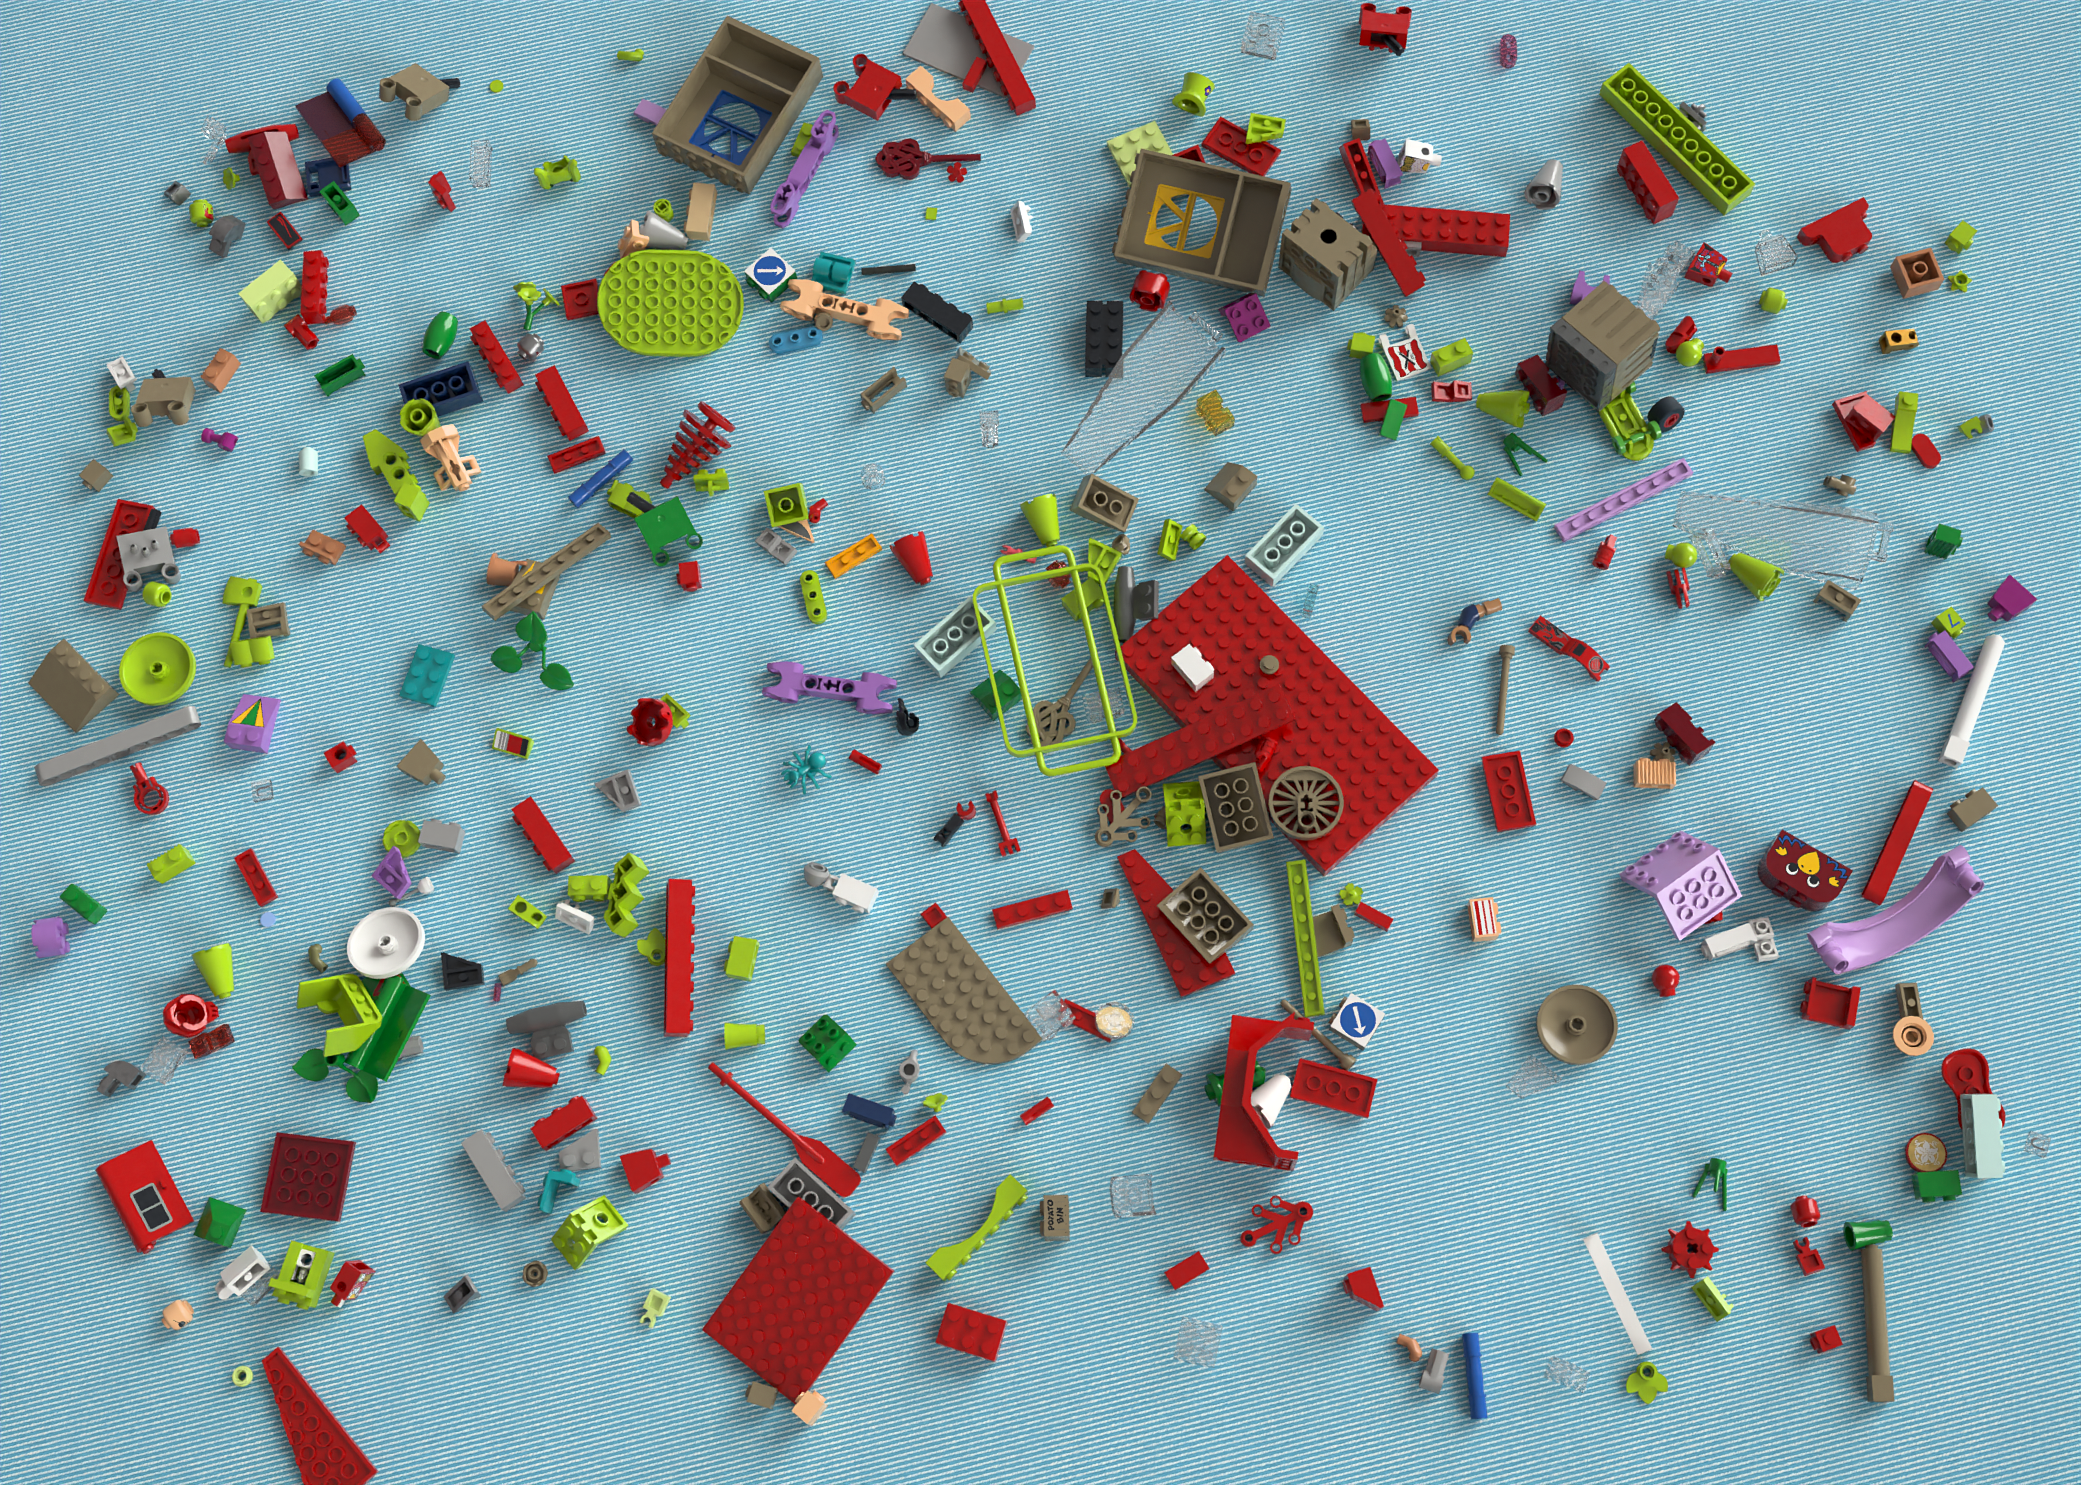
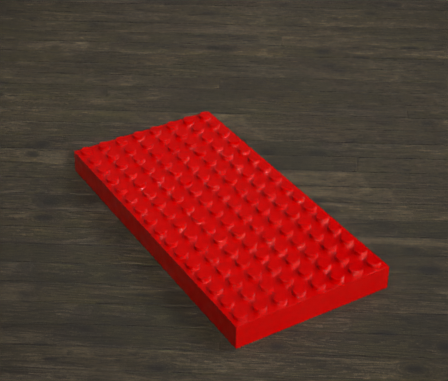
M1228 555L1158 614V619H1152L1120 646L1126 670L1181 728L1278 684L1281 685L1296 720L1262 735L1274 739L1278 745L1269 763L1262 773L1258 772L1269 820L1274 825L1275 823L1269 810V795L1274 782L1284 772L1300 766L1316 767L1330 774L1339 784L1343 794V811L1338 823L1328 834L1314 840H1298L1282 832L1324 877L1437 777L1439 769ZM1188 644L1192 648L1196 647L1202 655L1201 658L1205 662L1208 661L1214 668L1213 679L1196 692L1171 664V657ZM1115 651V659L1118 661L1117 652ZM1272 655L1278 659L1279 668L1274 674H1265L1260 669V661L1264 656ZM1262 736L1211 759L1221 770L1250 764ZM1288 783L1293 789L1297 791L1294 783ZM1299 783L1302 791H1304V783ZM1308 783V791L1312 783ZM1316 783L1312 793H1314L1323 783ZM1281 784L1278 786L1277 790L1292 795ZM1329 784L1317 796L1332 791L1334 789ZM1277 795L1273 796V801H1290ZM1337 795L1321 801H1338ZM1304 800V810H1307L1309 803L1307 802V800ZM1273 807V808H1274V812L1277 813V812L1282 811V810H1284V809H1287V808H1289V807ZM1323 807L1338 813L1339 807ZM1293 812L1279 817V821L1283 823ZM1320 813L1330 823H1332L1335 819L1333 817ZM1297 816L1286 826V828L1293 830L1294 825L1297 821ZM1307 818L1301 820L1304 825L1311 824V821ZM1316 818V822L1321 831L1327 828L1320 820ZM1313 828V830L1308 833L1313 834L1316 833V831ZM1297 829V833L1304 834V832H1301L1299 829Z

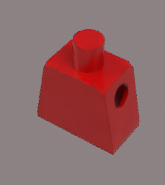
M652 1149L620 1156L631 1190L635 1194L661 1180L664 1177L661 1168L671 1164L667 1153L657 1157Z

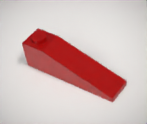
M1360 138L1342 144L1339 147V151L1358 194L1361 195L1371 189L1372 192L1376 191L1381 201L1378 203L1384 204Z

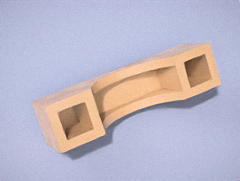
M919 66L906 78V89H916L919 102L923 106L930 108L935 117L939 116L946 127L952 128L956 132L971 119L970 109L958 98L945 101L933 95V76L922 66Z

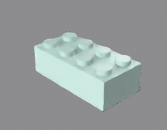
M1295 504L1245 555V564L1273 587L1323 536L1324 527L1300 506Z
M971 596L968 597L914 644L917 655L940 679L981 644L973 608V598ZM978 604L985 639H987L997 630L996 622Z
M1960 1094L1966 1177L2003 1178L2005 1163L2001 1157L2004 1145L2003 1141L2000 1140V1131H2002V1121L1999 1119L1998 1111L2001 1109L2000 1099L1997 1098V1094Z

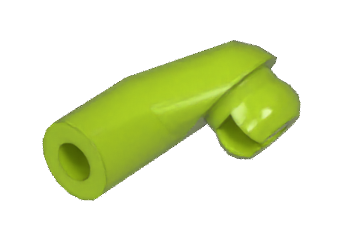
M639 48L635 52H617L619 60L641 61L644 58V51Z

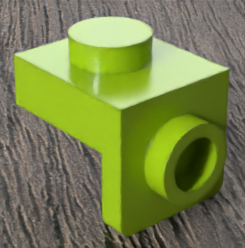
M129 417L125 418L124 424L106 428V433L114 447L135 441L136 433L138 432L136 424L131 422Z

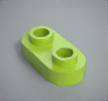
M118 385L112 387L109 392V413L116 421H124L130 414V394L125 387L120 389Z

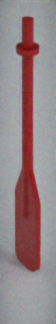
M713 1062L708 1066V1069L721 1079L720 1085L724 1087L727 1084L791 1139L801 1162L840 1196H850L860 1185L861 1176L819 1140L796 1134L732 1079L733 1074L731 1072L726 1074Z

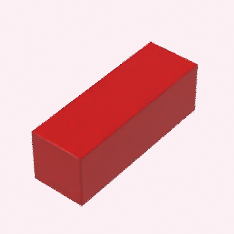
M976 57L962 83L964 90L974 92L987 68V60Z
M1360 902L1354 914L1386 932L1393 922V918L1363 902Z

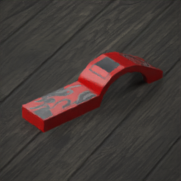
M1541 615L1528 631L1558 654L1570 656L1585 667L1590 677L1597 682L1600 681L1601 677L1599 675L1603 670L1608 671L1610 668L1606 661L1592 647L1581 640L1571 638Z

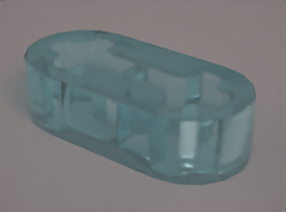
M1310 583L1301 617L1311 619L1319 585Z

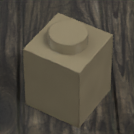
M94 459L79 474L84 480L82 484L89 490L94 488L98 492L113 477L104 466Z
M753 1381L752 1385L747 1387L745 1397H747L746 1402L773 1410L778 1389Z

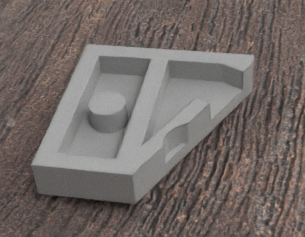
M593 1129L559 1152L560 1169L574 1172L601 1168L598 1129Z

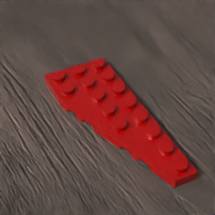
M1136 849L1117 856L1180 997L1183 998L1235 975L1226 952L1209 964L1157 907L1174 890Z
M280 1347L274 1349L262 1360L269 1384L272 1386L275 1395L274 1399L276 1404H278L281 1413L280 1417L289 1443L292 1445L303 1484L365 1485L379 1471Z

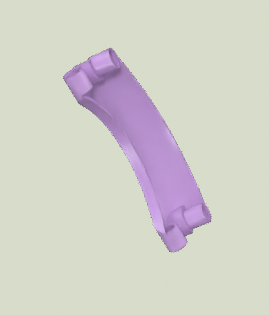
M1959 845L1937 858L1915 888L1893 906L1877 915L1857 922H1827L1808 933L1807 937L1814 950L1821 956L1822 961L1835 974L1868 966L1908 948L1940 927L1963 908L1976 894L1982 891L1984 882L1973 872V867L1967 863L1970 860L1967 850L1962 845Z

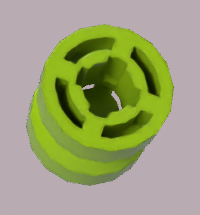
M659 199L654 203L653 209L655 214L670 222L674 217L670 202L667 199Z
M1194 524L1188 526L1180 536L1182 540L1189 543L1193 550L1198 549L1207 538L1203 533L1198 532V528Z

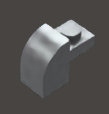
M233 215L223 216L218 219L209 232L212 235L209 250L222 258L227 257L231 242L242 238L246 223Z
M126 1061L112 1062L104 1068L109 1075L100 1081L97 1091L111 1097L121 1083L135 1090L147 1074Z

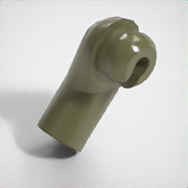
M314 944L308 949L309 962L318 971L323 973L328 968V965L319 956L323 948L320 944Z

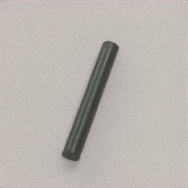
M916 264L861 268L862 275L916 271Z

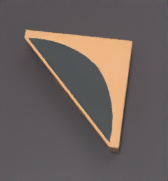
M807 520L777 526L792 535L815 543Z

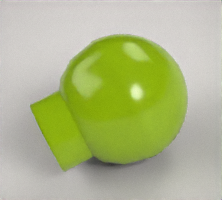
M1693 338L1691 341H1685L1680 344L1676 350L1677 361L1686 367L1698 364L1702 357L1704 343L1698 338Z
M1687 542L1679 543L1676 546L1669 544L1666 549L1665 559L1672 560V563L1679 568H1689L1697 560V550L1692 544Z

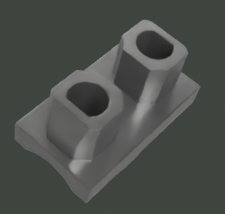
M1683 101L1679 105V111L1701 132L1706 129L1705 125L1707 122L1704 120L1707 116L1704 112L1706 106L1704 104L1697 106L1693 103L1689 107Z

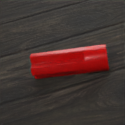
M855 749L849 756V760L875 774H878L882 768V764Z
M1046 1097L1019 1116L1025 1125H1028L1053 1108L1054 1105Z

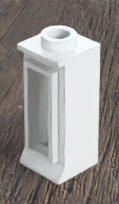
M1747 923L1706 938L1701 943V951L1711 961L1713 958L1716 959L1746 948L1749 945L1752 946L1757 942V939L1750 924Z

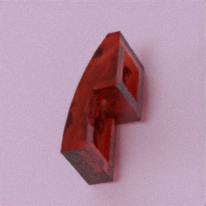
M223 1024L209 1033L204 1032L188 1042L194 1058L199 1059L234 1043L235 1040L229 1024Z

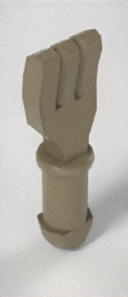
M530 959L528 962L517 966L516 969H510L498 975L502 986L516 980L519 974L522 975L527 970L536 967L538 961Z

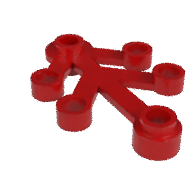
M1277 1195L1272 1196L1270 1206L1275 1209L1280 1207L1292 1212L1286 1216L1266 1210L1259 1204L1254 1205L1251 1211L1254 1217H1263L1274 1222L1255 1231H1244L1240 1237L1242 1245L1252 1247L1258 1238L1277 1230L1275 1240L1270 1245V1251L1273 1254H1279L1282 1251V1241L1287 1226L1295 1220L1294 1230L1289 1235L1288 1242L1294 1246L1298 1245L1301 1240L1300 1233L1304 1222L1309 1221L1313 1216V1208L1309 1203L1302 1201L1295 1205L1283 1201ZM1275 1198L1280 1201V1204L1277 1206L1272 1204V1200ZM1259 1207L1262 1210L1261 1214H1255L1254 1209ZM1305 1208L1307 1214L1301 1215L1299 1210ZM1251 1235L1253 1240L1247 1242L1245 1236ZM1291 1236H1297L1298 1241L1293 1243L1290 1239ZM1277 1244L1280 1246V1250L1275 1252L1272 1246Z

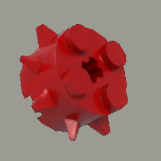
M1686 1221L1683 1230L1679 1232L1672 1229L1668 1230L1671 1239L1668 1246L1661 1248V1250L1669 1254V1259L1672 1262L1670 1269L1672 1271L1678 1268L1683 1271L1686 1270L1689 1277L1694 1278L1696 1270L1702 1267L1709 1271L1712 1270L1709 1261L1713 1253L1719 1251V1248L1712 1244L1708 1236L1710 1232L1708 1228L1702 1231L1693 1228L1691 1222ZM1687 1246H1692L1694 1252L1688 1253L1687 1250L1689 1248Z

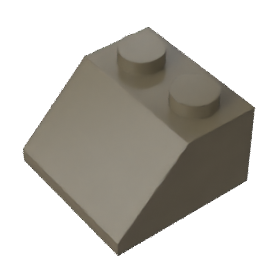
M1227 462L1204 490L1234 512L1257 485L1258 476L1243 465Z

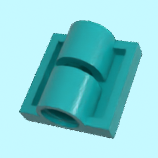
M821 252L819 258L815 259L811 281L820 283L824 290L846 295L856 260Z

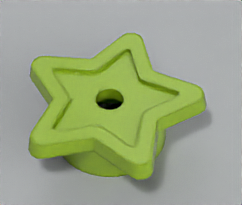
M1960 270L1955 276H1948V280L1952 283V291L1959 289L1964 293L1967 292V285L1972 282V279L1968 278L1965 273Z

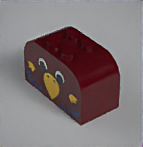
M1782 829L1772 840L1760 860L1757 872L1760 881L1772 890L1771 892L1774 895L1786 898L1791 905L1797 908L1801 907L1807 911L1816 912L1826 908L1840 894L1853 870Z

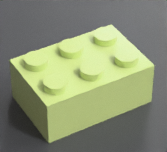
M280 259L238 294L249 310L263 324L270 320L279 310L284 309L294 298L299 297L302 292V285L294 273Z

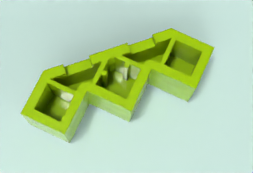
M630 852L614 866L613 873H615L613 883L610 884L607 898L609 905L603 917L611 931L624 938L639 926L630 911L644 900L636 885L650 873L642 859Z

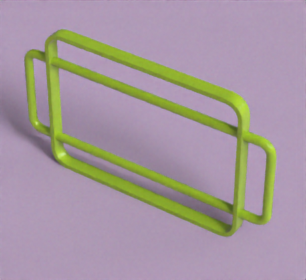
M1064 545L999 557L993 564L995 581L979 585L974 590L973 608L1007 752L1017 758L1035 755L1040 772L1048 777L1116 763L1121 756L1118 738L1129 736L1135 731L1137 714L1101 570L1093 564L1076 565L1072 550ZM1056 553H1064L1067 556L1069 567L1002 580L1000 571L1002 564ZM1078 572H1093L1099 580L1133 720L1132 726L1126 730L1116 732ZM1071 574L1109 733L1041 747L1004 587ZM997 589L1033 749L1015 750L1010 746L976 600L977 596L983 591ZM1111 740L1113 755L1111 757L1049 769L1045 765L1044 753Z

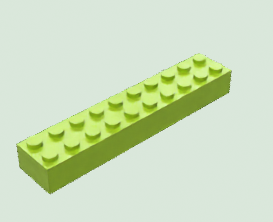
M1627 63L1602 83L1599 95L1724 216L1751 195L1755 183L1630 63Z

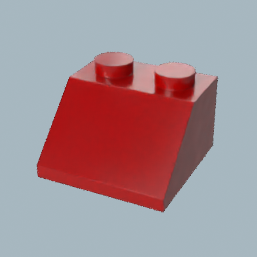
M1371 1267L1346 1274L1344 1282H1342L1345 1294L1349 1293L1350 1298L1375 1311H1380L1384 1307Z

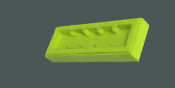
M1498 477L1487 494L1536 522L1547 505Z

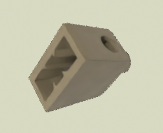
M421 739L397 765L401 772L424 785H428L432 780L439 785L446 778L440 772L444 764Z

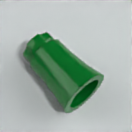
M1887 1220L1845 1222L1843 1227L1845 1242L1851 1251L1868 1245L1884 1243L1885 1241L1892 1240L1893 1236L1892 1227Z

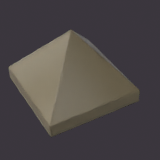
M1105 889L1101 908H1115L1120 903L1119 889Z

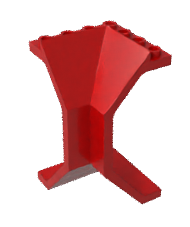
M1295 1012L1282 1022L1232 1015L1213 1160L1294 1171L1299 1152L1283 1150L1277 1146L1251 1105V1094L1258 1050L1277 1037L1309 1041L1314 1029V1022H1310L1309 1018L1298 1017V1020H1295Z

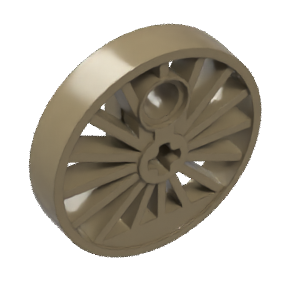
M1300 766L1284 772L1274 782L1269 795V810L1273 822L1284 834L1298 840H1314L1325 836L1338 823L1343 811V794L1339 784L1330 774L1316 767ZM1288 783H1294L1297 791L1293 789ZM1299 783H1304V791H1302ZM1308 783H1312L1308 791ZM1316 783H1323L1314 793H1312ZM1281 784L1292 795L1277 790L1278 786ZM1329 784L1334 789L1332 791L1317 796ZM1277 795L1290 801H1273V796ZM1337 795L1338 801H1321ZM1304 800H1307V802L1309 803L1307 810H1304ZM1273 807H1289V808L1284 809V810H1282V811H1279V812L1275 813ZM1323 807H1339L1338 813ZM1293 812L1283 823L1279 821V817ZM1320 813L1328 815L1335 819L1332 823H1330ZM1297 816V821L1294 825L1293 830L1286 828V826ZM1307 818L1311 821V824L1304 825L1301 820ZM1316 818L1320 820L1327 828L1321 831L1316 822ZM1314 828L1316 833L1309 834L1308 832L1312 831ZM1297 829H1299L1301 832H1304V834L1297 833Z

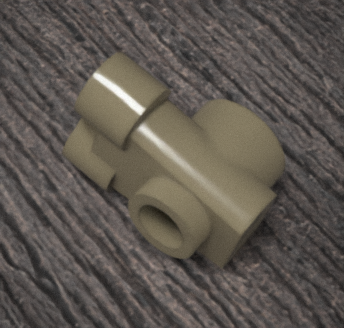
M1843 474L1840 479L1827 475L1823 482V485L1837 489L1836 493L1845 497L1848 494L1854 495L1857 488L1854 486L1856 479Z

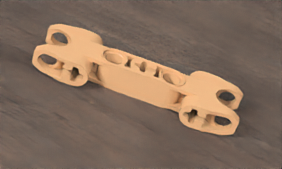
M789 280V289L799 293L800 297L795 301H782L780 304L782 311L805 321H812L814 314L827 312L834 319L867 326L866 333L871 337L881 340H901V331L890 326L889 323L895 318H908L910 314L909 309L883 298L877 299L875 306L822 293L823 286L815 281ZM862 312L866 313L865 315H862V316L858 315V314H860V313H862Z

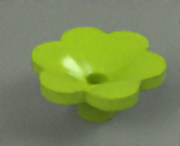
M231 167L223 170V183L226 184V188L228 190L235 188V182L240 181V176L234 174Z
M942 1093L927 1096L926 1100L923 1101V1106L933 1108L934 1112H939L942 1110L941 1106L945 1104L948 1097L947 1095H942Z

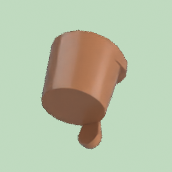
M493 553L487 570V584L509 587L519 572V565L527 566L528 563L526 561H508L498 558V554Z

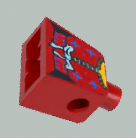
M1703 242L1684 278L1713 287L1717 279L1728 283L1733 273L1724 269L1727 258Z

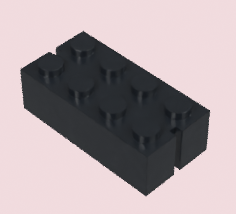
M1087 301L1085 377H1102V366H1105L1106 377H1122L1123 301H1107V304H1103V301Z

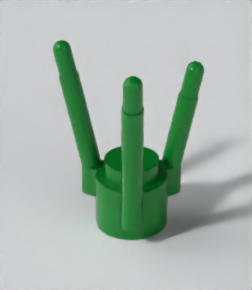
M1515 433L1509 434L1503 440L1505 445L1503 450L1508 454L1519 476L1523 474L1511 451L1517 452L1522 448L1529 455L1534 454L1545 463L1548 462L1545 457L1523 442Z
M1711 1158L1710 1164H1705L1702 1176L1692 1195L1693 1198L1697 1196L1708 1172H1710L1709 1175L1715 1178L1714 1192L1718 1191L1719 1180L1722 1178L1723 1211L1727 1210L1728 1169H1726V1161Z

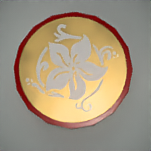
M1917 1134L1909 1139L1905 1146L1906 1162L1917 1172L1938 1171L1943 1168L1947 1161L1945 1144L1933 1134Z

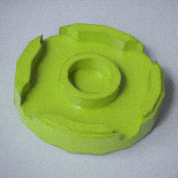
M396 820L385 829L382 839L383 846L387 852L395 846L399 848L402 858L409 857L420 847L418 840L421 832L411 821Z

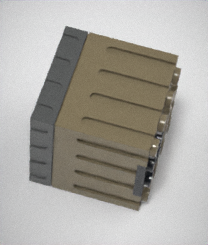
M1603 281L1550 327L1545 364L1555 375L1600 412L1652 366L1660 327L1655 320L1647 317L1642 309L1635 307L1626 296H1622L1617 292L1613 285Z

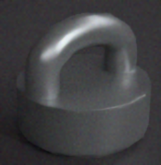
M1985 414L1979 417L1982 433L1992 432L1994 430V423L1991 416Z

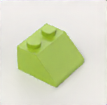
M802 483L763 491L772 528L808 519L807 501Z

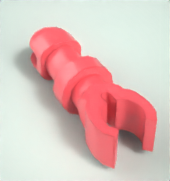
M1008 545L1002 546L1007 551L1001 550V553L1005 555L1023 552L1020 548L1014 549ZM1037 557L1025 559V561L1035 564Z

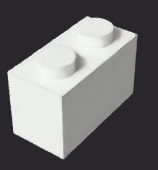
M1188 644L1171 657V664L1196 692L1213 679L1214 668L1208 661L1205 662L1201 658L1202 655L1196 647L1192 648Z

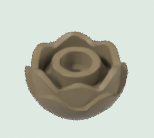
M540 1261L526 1264L523 1269V1281L532 1287L540 1286L546 1281L548 1270Z

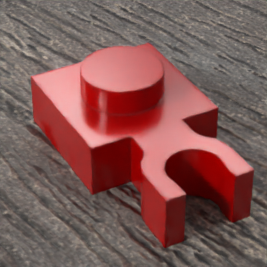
M1807 1237L1803 1238L1805 1246L1799 1245L1798 1240L1793 1242L1795 1249L1800 1252L1796 1259L1804 1276L1825 1269L1817 1249L1810 1250V1242Z

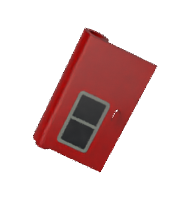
M152 1140L96 1168L95 1171L138 1253L146 1254L151 1252L157 1240L194 1222Z

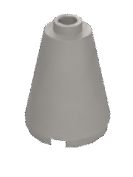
M1548 160L1525 189L1524 193L1529 204L1532 202L1538 209L1550 210L1555 208L1560 202L1563 165L1558 160Z

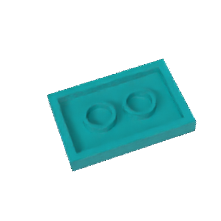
M418 644L399 696L407 700L436 707L453 664L454 653Z

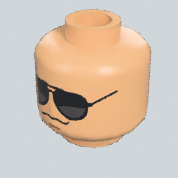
M175 1300L163 1309L164 1318L161 1320L166 1328L180 1330L192 1321L194 1310L186 1300Z

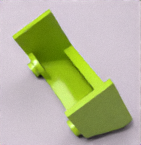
M342 974L299 982L296 1002L297 1009L317 1006L325 1014L338 1013L345 1027L326 1030L323 1050L324 1057L357 1050L381 1026L382 1015L357 975Z

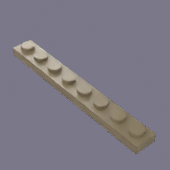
M597 523L483 604V611L496 621L610 539V532Z

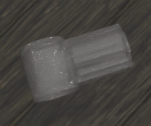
M998 410L980 411L982 446L994 448L998 446L999 412Z

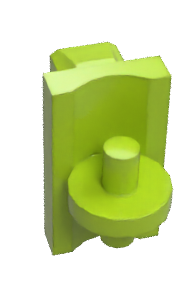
M724 468L715 470V474H708L707 470L702 469L698 470L697 475H693L696 492L708 491L709 496L713 497L714 491L729 490V481Z

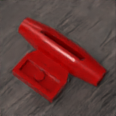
M296 124L270 125L244 131L225 139L226 148L229 154L249 152L247 158L250 173L252 176L258 175L259 172L247 137L263 132H287L289 141H293L299 138Z

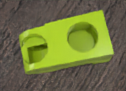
M517 895L508 908L511 913L528 922L536 929H539L547 918L543 912L520 895Z

